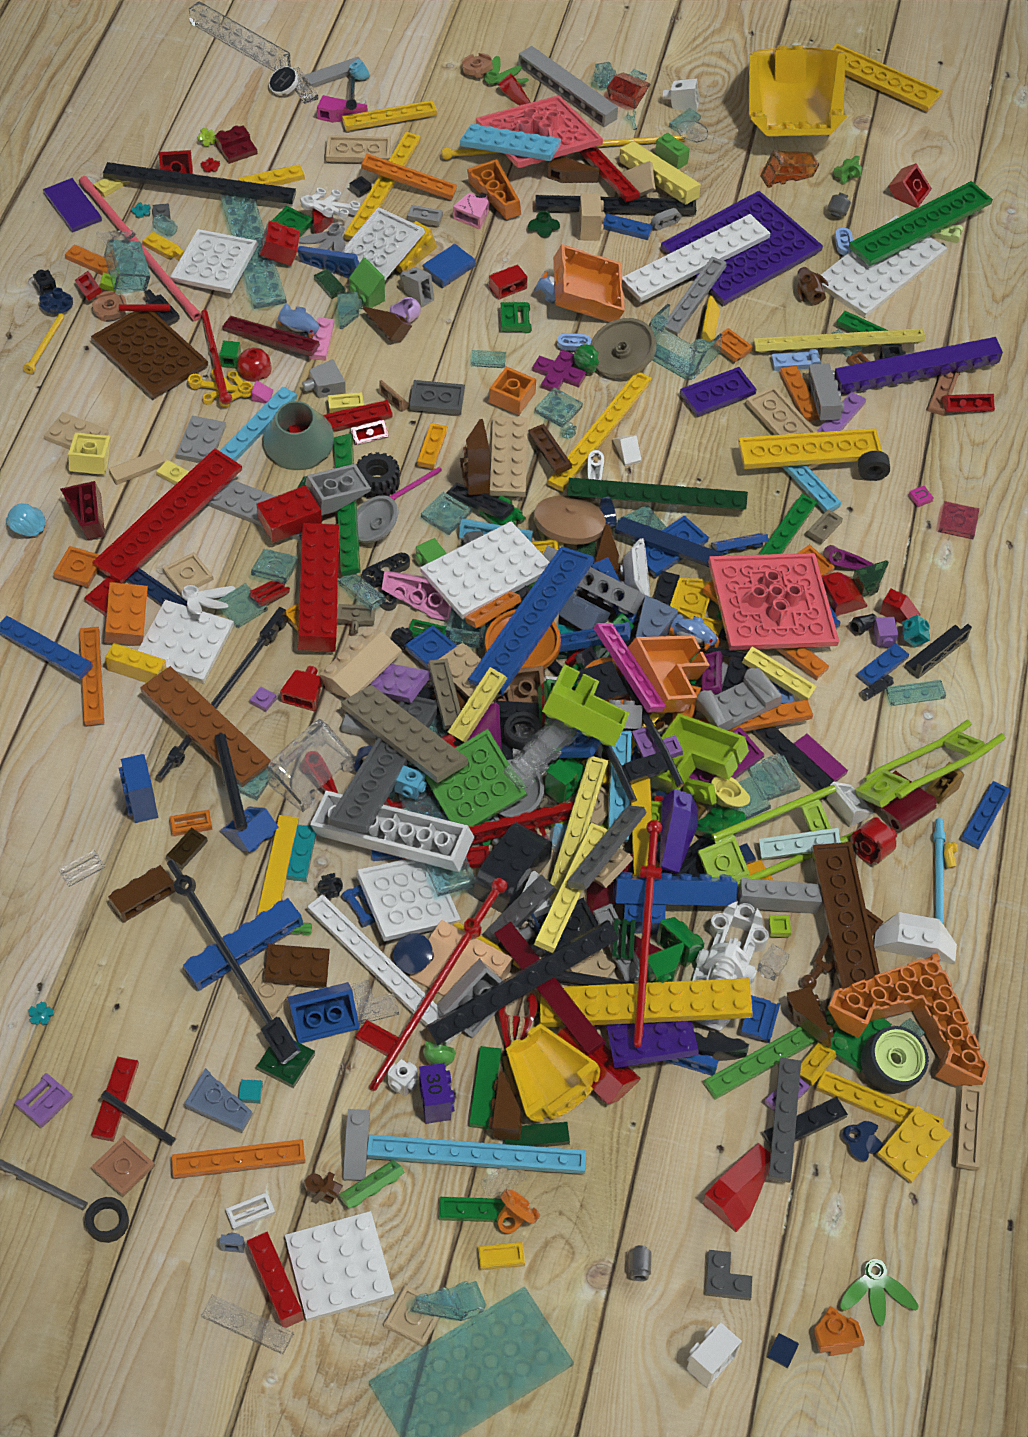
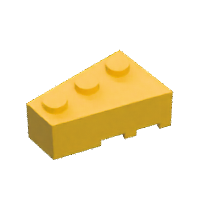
M417 221L414 224L423 227L425 233L396 266L395 270L400 273L415 267L437 248L431 229Z

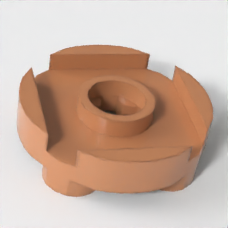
M478 53L479 56L471 54L465 57L462 61L463 73L474 75L476 78L483 77V74L493 69L491 56L485 53Z
M115 291L102 292L92 302L94 314L103 322L122 318L126 315V311H119V304H127L126 299L122 294H115Z

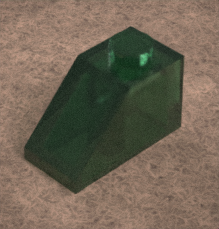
M887 560L854 571L852 579L862 597L872 596L879 591L889 564Z

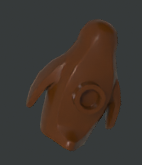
M807 267L800 268L797 272V293L800 300L803 301L802 295H804L813 305L823 302L826 299L822 283L829 286L827 280Z

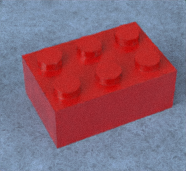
M306 485L256 503L257 517L272 543L302 532L303 523L322 524L321 509Z

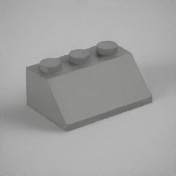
M479 958L437 1005L443 1014H447L500 983L503 979ZM497 1011L466 1028L464 1031L473 1038Z

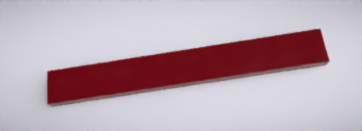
M509 922L494 933L495 937L521 970L540 959L512 922ZM555 977L536 987L537 991L588 1056L606 1044Z

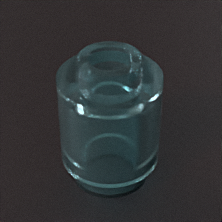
M162 214L155 216L152 222L153 228L166 236H173L178 228L175 221Z

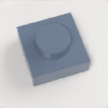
M238 1233L221 1234V1251L244 1253V1237Z

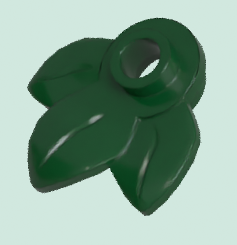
M540 211L536 215V219L531 220L528 224L529 231H537L538 235L543 238L549 237L552 230L560 229L559 221L553 219L547 211Z

